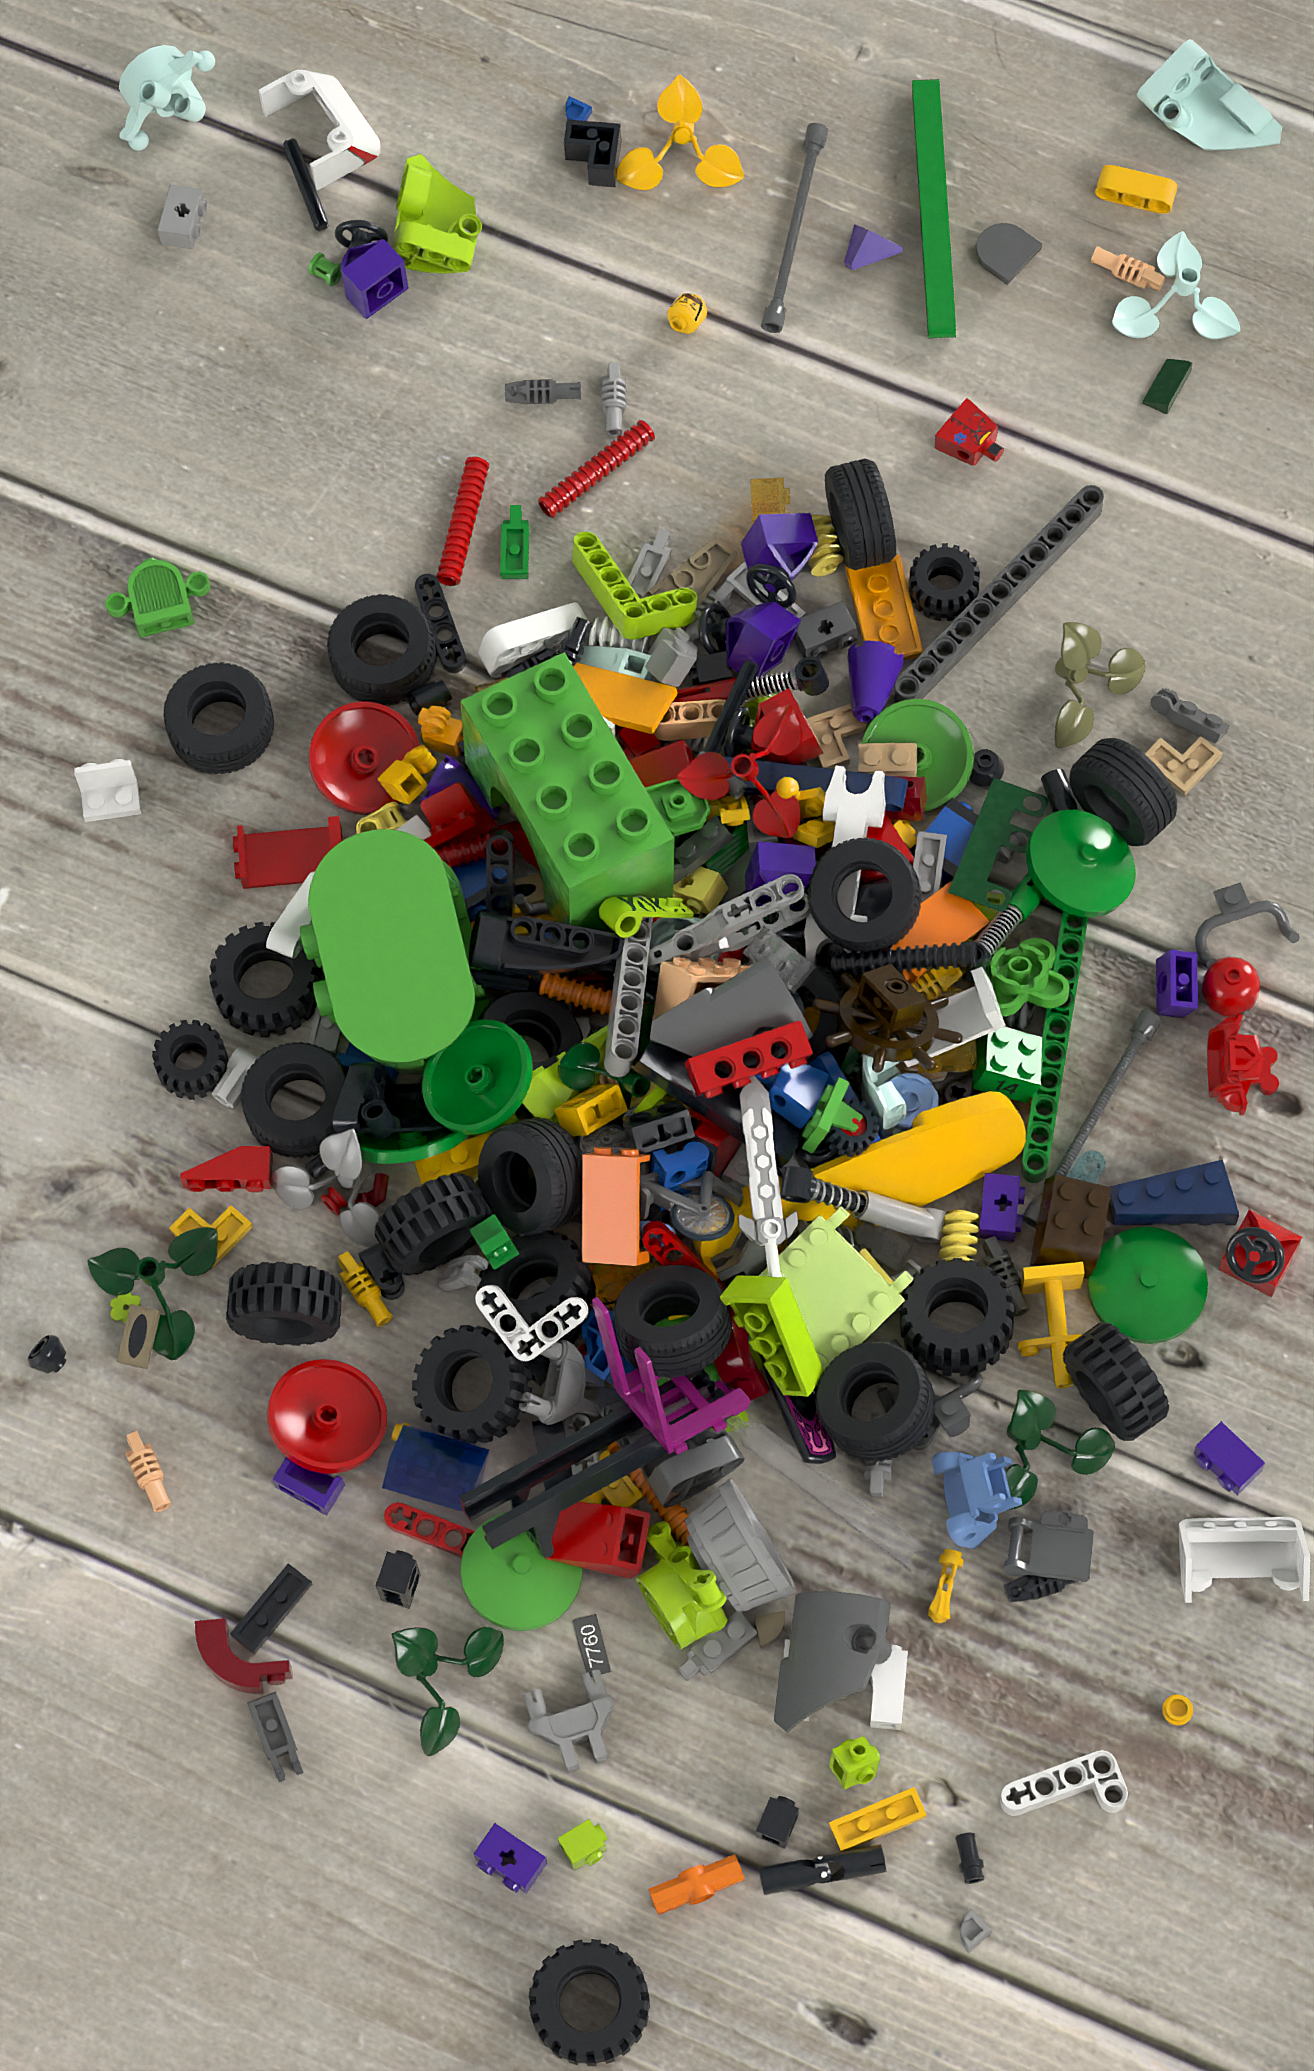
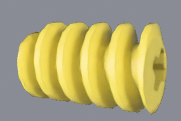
M811 514L818 544L809 558L808 564L811 567L812 575L822 577L833 573L837 566L843 562L844 558L838 554L841 548L839 545H836L838 541L837 536L832 535L835 532V528L829 525L832 522L831 516Z
M949 1210L944 1216L945 1226L942 1228L944 1237L940 1241L942 1249L939 1250V1257L941 1260L945 1259L946 1262H953V1258H962V1262L969 1263L970 1258L968 1256L976 1255L977 1250L969 1247V1245L978 1243V1238L971 1236L970 1233L979 1232V1227L973 1225L972 1222L980 1221L981 1216L966 1210Z

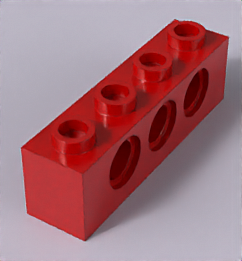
M799 1020L690 1058L685 1062V1066L696 1096L705 1094L706 1099L722 1094L723 1087L732 1084L734 1089L746 1086L751 1083L750 1078L761 1074L762 1079L779 1074L778 1068L789 1065L790 1069L803 1066L807 1064L806 1058H809L813 1052L802 1022ZM773 1044L783 1047L785 1051L784 1058L778 1059L771 1054V1046ZM744 1054H751L756 1058V1068L751 1069L744 1065ZM716 1064L727 1066L729 1070L727 1078H720L716 1075L714 1070Z

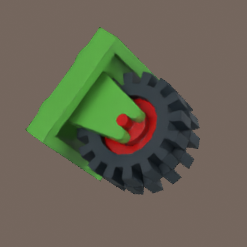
M839 1077L833 1086L828 1084L822 1096H820L814 1115L803 1130L802 1137L806 1139L802 1149L813 1153L821 1141L824 1140L825 1143L829 1141L832 1143L829 1146V1149L832 1151L837 1147L839 1149L837 1154L841 1156L845 1151L847 1152V1157H852L854 1153L860 1155L864 1150H867L877 1136L876 1133L879 1130V1125L875 1124L878 1122V1117L871 1116L874 1112L872 1107L868 1110L864 1108L867 1104L866 1102L862 1101L858 1105V1099L852 1098L850 1102H848V1098L843 1099L850 1082Z

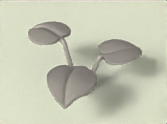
M354 1129L330 1135L320 1144L321 1159L327 1168L335 1170V1174L315 1184H310L309 1173L297 1165L282 1166L272 1174V1185L280 1198L288 1206L298 1210L306 1209L313 1203L314 1195L312 1190L338 1179L343 1187L354 1188L348 1202L350 1209L343 1211L340 1216L342 1227L345 1233L360 1245L371 1247L379 1243L375 1237V1224L378 1222L380 1213L374 1206L366 1202H358L355 1205L356 1197L359 1191L363 1189L361 1182L370 1175L371 1167L367 1161L362 1160L359 1142Z

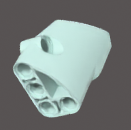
M1192 39L1184 42L1142 85L1137 93V98L1163 121L1169 129L1175 130L1203 150H1236L1280 144L1282 126L1238 82L1234 83L1220 70L1212 58ZM1179 110L1175 118L1167 119L1171 111Z
M861 1054L860 1059L863 1064L861 1102L867 1103L864 1107L866 1110L872 1107L874 1110L871 1115L872 1117H878V1122L875 1125H879L877 1133L880 1139L883 1140L904 1132V1130H899L894 1126L905 1118L907 1105L893 1083L888 1082L890 1079L900 1075L899 1070L895 1066L899 1062L885 1061L884 1069L876 1073L872 1070L873 1058Z

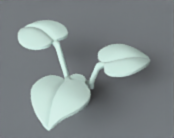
M1183 231L1170 238L1163 245L1156 260L1157 267L1162 275L1166 277L1176 276L1174 285L1153 309H1151L1148 301L1141 297H1127L1118 304L1112 320L1113 326L1120 333L1128 337H1149L1156 332L1160 324L1154 314L1177 292L1181 296L1193 294L1194 306L1198 311L1192 317V324L1201 336L1208 339H1222L1237 335L1240 332L1237 317L1224 301L1215 297H1207L1202 305L1199 303L1200 289L1196 286L1200 280L1202 259Z

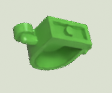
M149 558L144 560L131 573L127 584L129 597L118 592L112 593L106 598L105 606L109 615L116 618L133 611L140 638L195 624L188 597L206 595L210 590V582L205 573L194 572L189 575L187 582L184 583L180 571L173 564L157 560L156 558Z

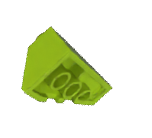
M608 1025L581 1041L592 1043L598 1048L600 1061L597 1067L605 1069L604 1058ZM565 1052L556 1056L558 1062L546 1069L540 1066L532 1072L530 1087L522 1102L535 1118H546L559 1126L560 1124L554 1109L594 1086L601 1075L595 1072L592 1085L584 1090H574L567 1087L558 1076V1065L566 1054Z

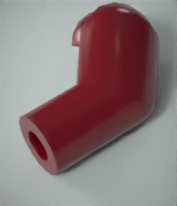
M376 1173L373 1189L367 1193H358L355 1204L366 1202L374 1207L382 1204L386 1199L389 1176L384 1173Z

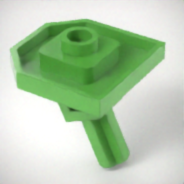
M678 779L645 788L673 836L701 829L710 814L708 801L690 793Z

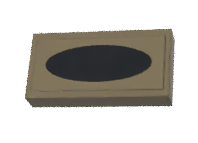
M130 1304L117 1359L118 1363L148 1369L160 1318V1310Z

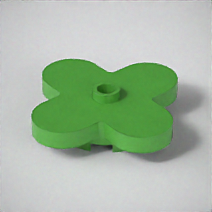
M1030 938L1021 942L1017 948L1006 950V947L997 948V951L992 955L990 962L987 964L986 975L992 983L1002 1016L1015 1014L1025 1002H1031L1044 1008H1055L1067 1001L1069 982L1063 975L1051 970L1055 963L1056 950L1049 941L1041 938Z

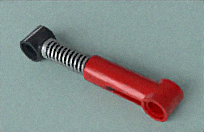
M806 657L799 661L795 669L790 670L789 673L785 671V674L780 672V675H778L776 672L775 676L771 673L770 677L766 674L765 678L761 675L760 679L756 676V680H753L742 705H744L745 700H754L755 697L759 699L760 696L764 698L765 695L769 697L770 694L774 696L775 693L778 694L788 688L792 692L800 690V692L804 691L807 695L817 696L827 690L829 679L818 658ZM736 678L678 689L677 696L672 703L715 699L726 701Z

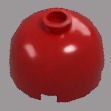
M1228 956L1218 959L1216 963L1207 969L1203 976L1202 995L1208 1002L1211 1010L1221 1015L1234 1017L1241 1012L1249 1011L1253 1008L1259 997L1260 979L1258 973L1248 961L1240 957Z

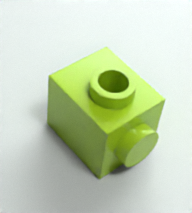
M590 1819L557 1838L560 1847L574 1870L584 1864L588 1866L596 1864L604 1857L602 1853L607 1851L604 1842L608 1838L599 1823L594 1826Z

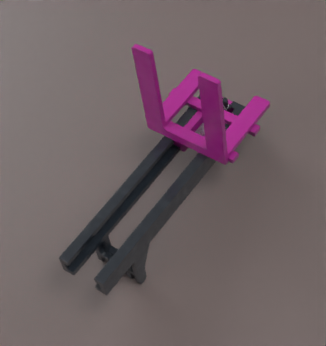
M596 1297L592 1300L613 1384L617 1393L627 1404L459 1496L463 1512L470 1521H473L510 1501L512 1510L482 1526L483 1531L486 1533L484 1536L485 1541L493 1550L521 1533L526 1532L542 1555L548 1558L554 1553L551 1539L561 1511L667 1452L668 1454L675 1452L677 1455L688 1449L685 1442L710 1428H713L716 1433L727 1428L725 1420L747 1410L748 1405H750L749 1397L741 1388L729 1390L721 1380L716 1382L710 1380V1376L704 1369L686 1376L669 1377L671 1380L658 1386L656 1380L662 1377L655 1376L650 1358L640 1347L634 1350L639 1369L625 1374L609 1311ZM643 1426L651 1432L527 1501L530 1490L534 1486Z

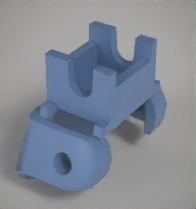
M938 1452L933 1456L932 1464L935 1475L944 1473V1492L950 1516L946 1520L948 1533L958 1546L976 1549L996 1529L998 1513L1022 1505L1021 1498L1011 1497L1004 1467L1013 1464L1012 1458L1003 1456L996 1459V1455L990 1452L979 1457L960 1452Z

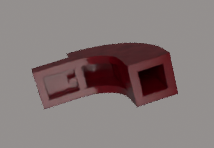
M729 1304L728 1309L732 1332L727 1346L720 1356L714 1360V1364L723 1383L729 1381L733 1389L741 1388L750 1401L767 1394L770 1388L750 1352L748 1332L744 1326L739 1327L733 1318L736 1313Z
M225 1618L195 1621L196 1642L200 1654L212 1674L226 1686L244 1693L263 1694V1682L267 1681L268 1685H281L286 1683L287 1679H293L292 1666L289 1660L250 1663L235 1656L230 1648L229 1625Z

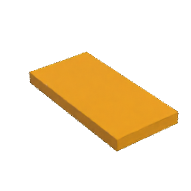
M897 554L889 563H881V565L869 568L863 567V569L856 571L845 565L862 643L863 641H880L895 647L894 652L898 655L901 652L904 660L918 658L923 653V648L900 554Z
M576 663L574 666L601 715L618 726L653 734L677 696V689L673 686L581 663Z

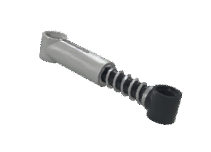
M799 1166L784 1167L780 1192L781 1199L795 1203H808L809 1201L816 1200L817 1203L824 1202L826 1206L831 1204L834 1209L842 1206L845 1210H850L856 1219L914 1236L913 1239L923 1243L940 1244L943 1238L942 1228L945 1226L944 1216L947 1213L942 1210L920 1208L866 1190L859 1192L856 1190L850 1191L847 1187L841 1188L839 1185H832L830 1182L824 1183L821 1179L815 1178L813 1176L814 1171Z

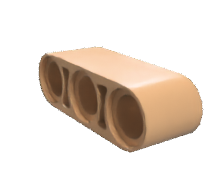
M715 699L674 702L670 705L653 734L658 740L664 741L709 737L726 701Z

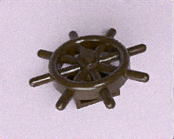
M892 964L863 973L860 984L849 973L844 972L840 975V981L849 990L843 995L840 1004L822 999H815L812 1003L813 1008L817 1011L837 1015V1026L840 1032L828 1036L825 1040L828 1047H835L847 1042L860 1053L873 1058L872 1070L876 1073L884 1069L885 1061L901 1062L916 1059L927 1071H933L936 1068V1063L926 1052L932 1047L935 1039L959 1044L963 1040L961 1033L938 1027L939 1018L936 1010L946 1007L949 999L946 996H939L927 1000ZM863 1004L868 1010L856 1007ZM855 1020L863 1021L866 1023L858 1025ZM907 1032L917 1034L918 1036L912 1038ZM896 1038L898 1041H892L890 1039Z

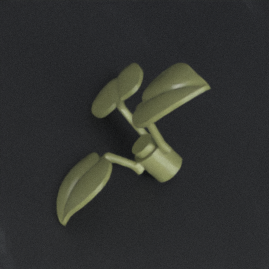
M1063 623L1061 658H1059L1055 665V672L1059 677L1066 679L1065 686L1071 689L1078 702L1068 700L1063 704L1058 713L1054 736L1057 748H1064L1081 742L1089 735L1093 727L1094 713L1090 707L1083 706L1085 701L1074 684L1083 682L1087 678L1088 673L1106 678L1109 677L1108 690L1121 695L1132 691L1140 683L1145 672V660L1138 651L1132 648L1119 649L1112 655L1108 664L1109 672L1087 667L1086 665L1091 663L1090 659L1095 658L1099 654L1102 641L1097 630L1083 623Z

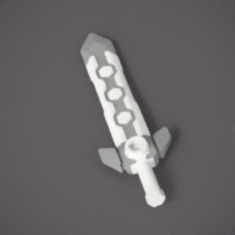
M756 1077L750 1078L751 1083L743 1087L739 1096L743 1133L745 1134L753 1220L739 1215V1228L750 1241L755 1240V1243L759 1246L765 1245L767 1276L782 1277L779 1268L777 1245L791 1236L798 1225L797 1212H794L785 1220L782 1219L783 1213L779 1178L776 1170L769 1092Z

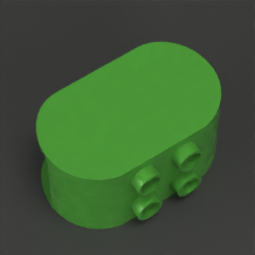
M379 829L362 832L343 840L328 852L318 865L310 884L308 907L312 923L300 926L301 941L307 959H315L318 968L323 967L326 978L325 980L313 983L319 1012L322 1017L328 1016L332 1024L337 1023L344 1036L356 1048L376 1062L394 1069L398 1073L423 1075L429 1057L451 1045L462 1034L469 1022L478 1020L481 1012L489 1004L486 987L477 985L470 972V969H482L469 967L468 955L472 928L460 881L454 871L428 843L417 836L403 831Z

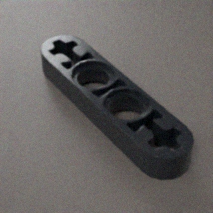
M423 574L415 582L419 604L432 627L436 651L443 669L448 673H458L466 666L465 651L438 578L432 574ZM425 584H429L432 587L434 598H428L427 591L424 589ZM434 606H440L444 609L443 614L439 617H432L428 612ZM442 630H449L453 635L449 640L442 641L437 638V634ZM447 649H453L454 656L457 658V663H452V661L449 660V653Z

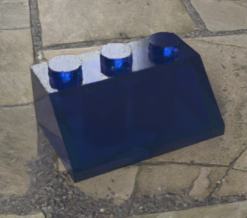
M403 1425L389 1458L382 1488L463 1512L459 1496L481 1485L490 1449Z

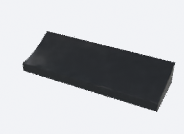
M650 1041L633 1067V1070L746 1145L739 1096L743 1087L734 1089L733 1084L723 1087L722 1094L706 1099L705 1094L696 1096L685 1066V1062L693 1057L668 1046ZM714 1068L715 1073L718 1077H728L729 1074H725L722 1071ZM771 1108L776 1166L782 1169L790 1161L800 1143L806 1124L802 1129H799Z

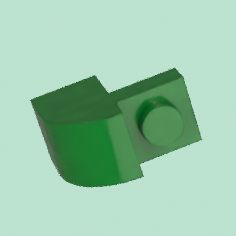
M495 1214L469 1229L494 1270L519 1255V1252Z

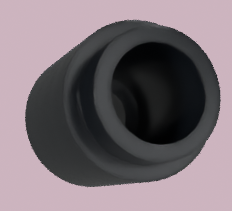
M442 680L438 682L432 681L410 693L411 700L408 703L413 713L417 716L422 708L429 709L431 706H447V702L452 700V696Z

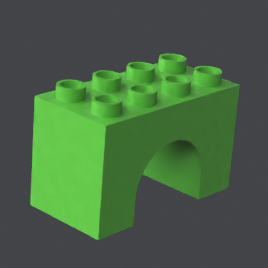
M565 652L461 700L465 764L490 808L493 809L508 802L517 816L529 840L541 872L544 902L556 922L606 931L610 927L600 919L599 908L609 897L644 896L647 898H673L674 837Z

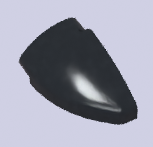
M480 911L472 928L468 963L469 967L508 974L537 975L563 973L592 968L615 961L622 953L625 938L615 933L527 916L513 918ZM518 926L525 927L529 932V936L516 934L515 928ZM552 932L558 939L544 938V933ZM576 937H579V938H582L583 940H572V939H573V938H576Z

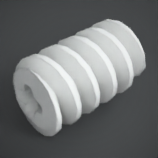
M605 616L602 622H599V617L595 619L589 637V646H598L599 644V647L628 648L647 654L651 642V636L634 640L623 637L614 624L612 626L609 625V616Z

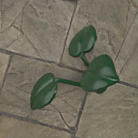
M643 1004L638 1052L644 1051L651 1041L650 1034L655 1008L654 1004ZM581 1042L574 1045L560 1060L558 1065L560 1080L567 1087L574 1090H584L590 1087L594 1081L595 1072L616 1080L628 1111L608 1123L625 1128L622 1118L635 1114L630 1108L632 1096L639 1098L646 1095L650 1089V1080L633 1070L632 1067L625 1076H612L605 1069L597 1067L600 1061V1052L595 1045L589 1042ZM634 1060V1062H633V1064H632L633 1067H634L635 1064L637 1063L636 1060Z
M202 1227L186 1231L177 1236L171 1242L168 1249V1254L175 1263H166L164 1260L159 1263L153 1257H145L140 1260L136 1253L128 1248L112 1249L87 1260L93 1279L107 1294L112 1296L128 1294L134 1288V1280L140 1279L146 1285L152 1287L165 1311V1315H160L152 1349L171 1361L177 1360L187 1352L194 1339L195 1325L192 1317L184 1310H178L171 1314L159 1289V1285L165 1279L164 1269H177L181 1267L182 1271L189 1276H199L208 1272L213 1267L217 1258L218 1232L215 1228Z
M1018 1390L1016 1406L1011 1422L1007 1427V1436L1017 1444L1015 1451L1019 1453L1023 1467L1019 1464H1013L1005 1470L1011 1497L1021 1498L1022 1505L1009 1510L1017 1509L1027 1504L1037 1489L1038 1479L1033 1472H1029L1030 1464L1024 1450H1034L1039 1446L1040 1441H1043L1070 1456H1074L1071 1463L1072 1469L1079 1474L1088 1475L1100 1470L1111 1458L1115 1449V1441L1111 1435L1102 1428H1090L1078 1437L1075 1450H1071L1041 1434V1430L1049 1428L1055 1420L1056 1408L1054 1403L1040 1393Z
M414 1627L392 1633L398 1670L404 1676H416V1680L425 1686L438 1703V1707H431L426 1711L421 1721L420 1740L422 1750L426 1756H433L447 1747L454 1740L460 1728L458 1711L451 1706L445 1708V1702L426 1680V1677L432 1676L436 1672L438 1661L467 1665L468 1673L473 1677H481L488 1674L497 1665L503 1652L504 1636L502 1631L491 1627H481L473 1631L464 1646V1655L466 1657L464 1659L435 1654L438 1648V1638L433 1631L427 1628Z

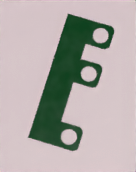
M993 778L948 893L998 911L1007 910L1012 898V892L1007 888L988 882L987 879L1000 846L1021 853L1026 852V845L1019 847L1013 845L1010 841V835L1014 832H1021L1027 838L1031 834L1029 830L1010 824L1014 810L1034 817H1042L1048 805V798ZM1030 796L1036 797L1041 801L1042 806L1037 811L1028 810L1023 804L1024 799ZM991 890L1001 891L1005 895L1004 903L1000 905L992 904L987 899V893Z

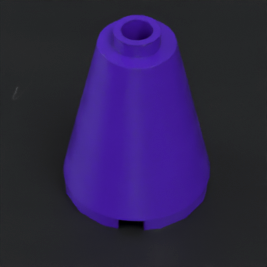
M863 641V646L855 647V643L848 649L847 660L852 714L858 721L863 723H871L883 711L903 667V654L900 652V655L894 652L895 647L880 641Z
M446 755L426 787L428 791L425 796L422 795L419 804L443 789L461 782L482 808L485 807L492 818L496 820L502 808L497 806L491 809L473 776L452 757Z

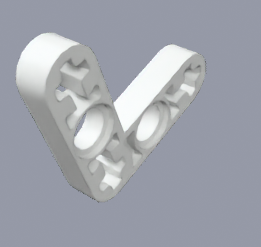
M486 1285L480 1288L475 1297L480 1311L513 1355L521 1361H530L582 1323L588 1315L586 1302L579 1297H571L529 1327L498 1286ZM485 1291L489 1294L496 1293L497 1297L494 1301L499 1308L503 1304L507 1307V1309L499 1312L495 1318L491 1314L496 1311L491 1303L485 1305L483 1302L486 1298ZM569 1303L573 1306L580 1305L581 1310L578 1312L580 1318L577 1319L576 1316L570 1317L565 1321L569 1325L565 1329L562 1320L555 1313L559 1311L562 1317L570 1310L568 1307ZM509 1314L515 1318L516 1327L513 1331H505L501 1328L500 1319L503 1315ZM551 1320L557 1324L558 1333L555 1337L549 1338L543 1334L542 1325L545 1321ZM535 1329L538 1338L545 1345L541 1347L539 1341L530 1348L532 1351L531 1355L528 1352L522 1354L519 1351L522 1346L520 1341L523 1339L524 1342H528L533 1339L535 1335L531 1331Z

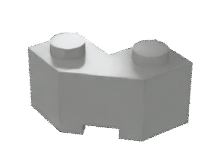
M663 627L647 653L651 657L646 663L645 668L661 683L679 687L697 659L698 647L689 640L691 636L680 628L672 630Z

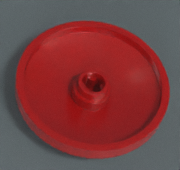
M374 702L349 703L328 714L315 730L308 752L310 773L318 790L333 805L353 814L370 815L390 802L401 803L392 799L377 779L396 760L402 761L406 753L420 746V743L412 726L395 710Z
M319 1359L301 1363L287 1371L279 1379L268 1402L267 1424L274 1443L289 1460L310 1471L335 1474L355 1469L374 1455L386 1431L387 1409L380 1390L362 1371L344 1362Z

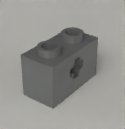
M842 600L800 618L801 622L793 637L804 658L815 657L821 659L830 651L838 648L845 649L851 646L854 641H857V627Z

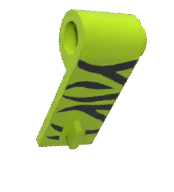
M614 896L606 899L599 908L600 919L623 938L630 937L638 931L643 917L693 919L694 913L682 903L683 899L669 897Z

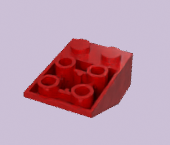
M577 1502L560 1512L551 1539L554 1553L552 1556L544 1559L632 1579L641 1572L651 1513L622 1506Z

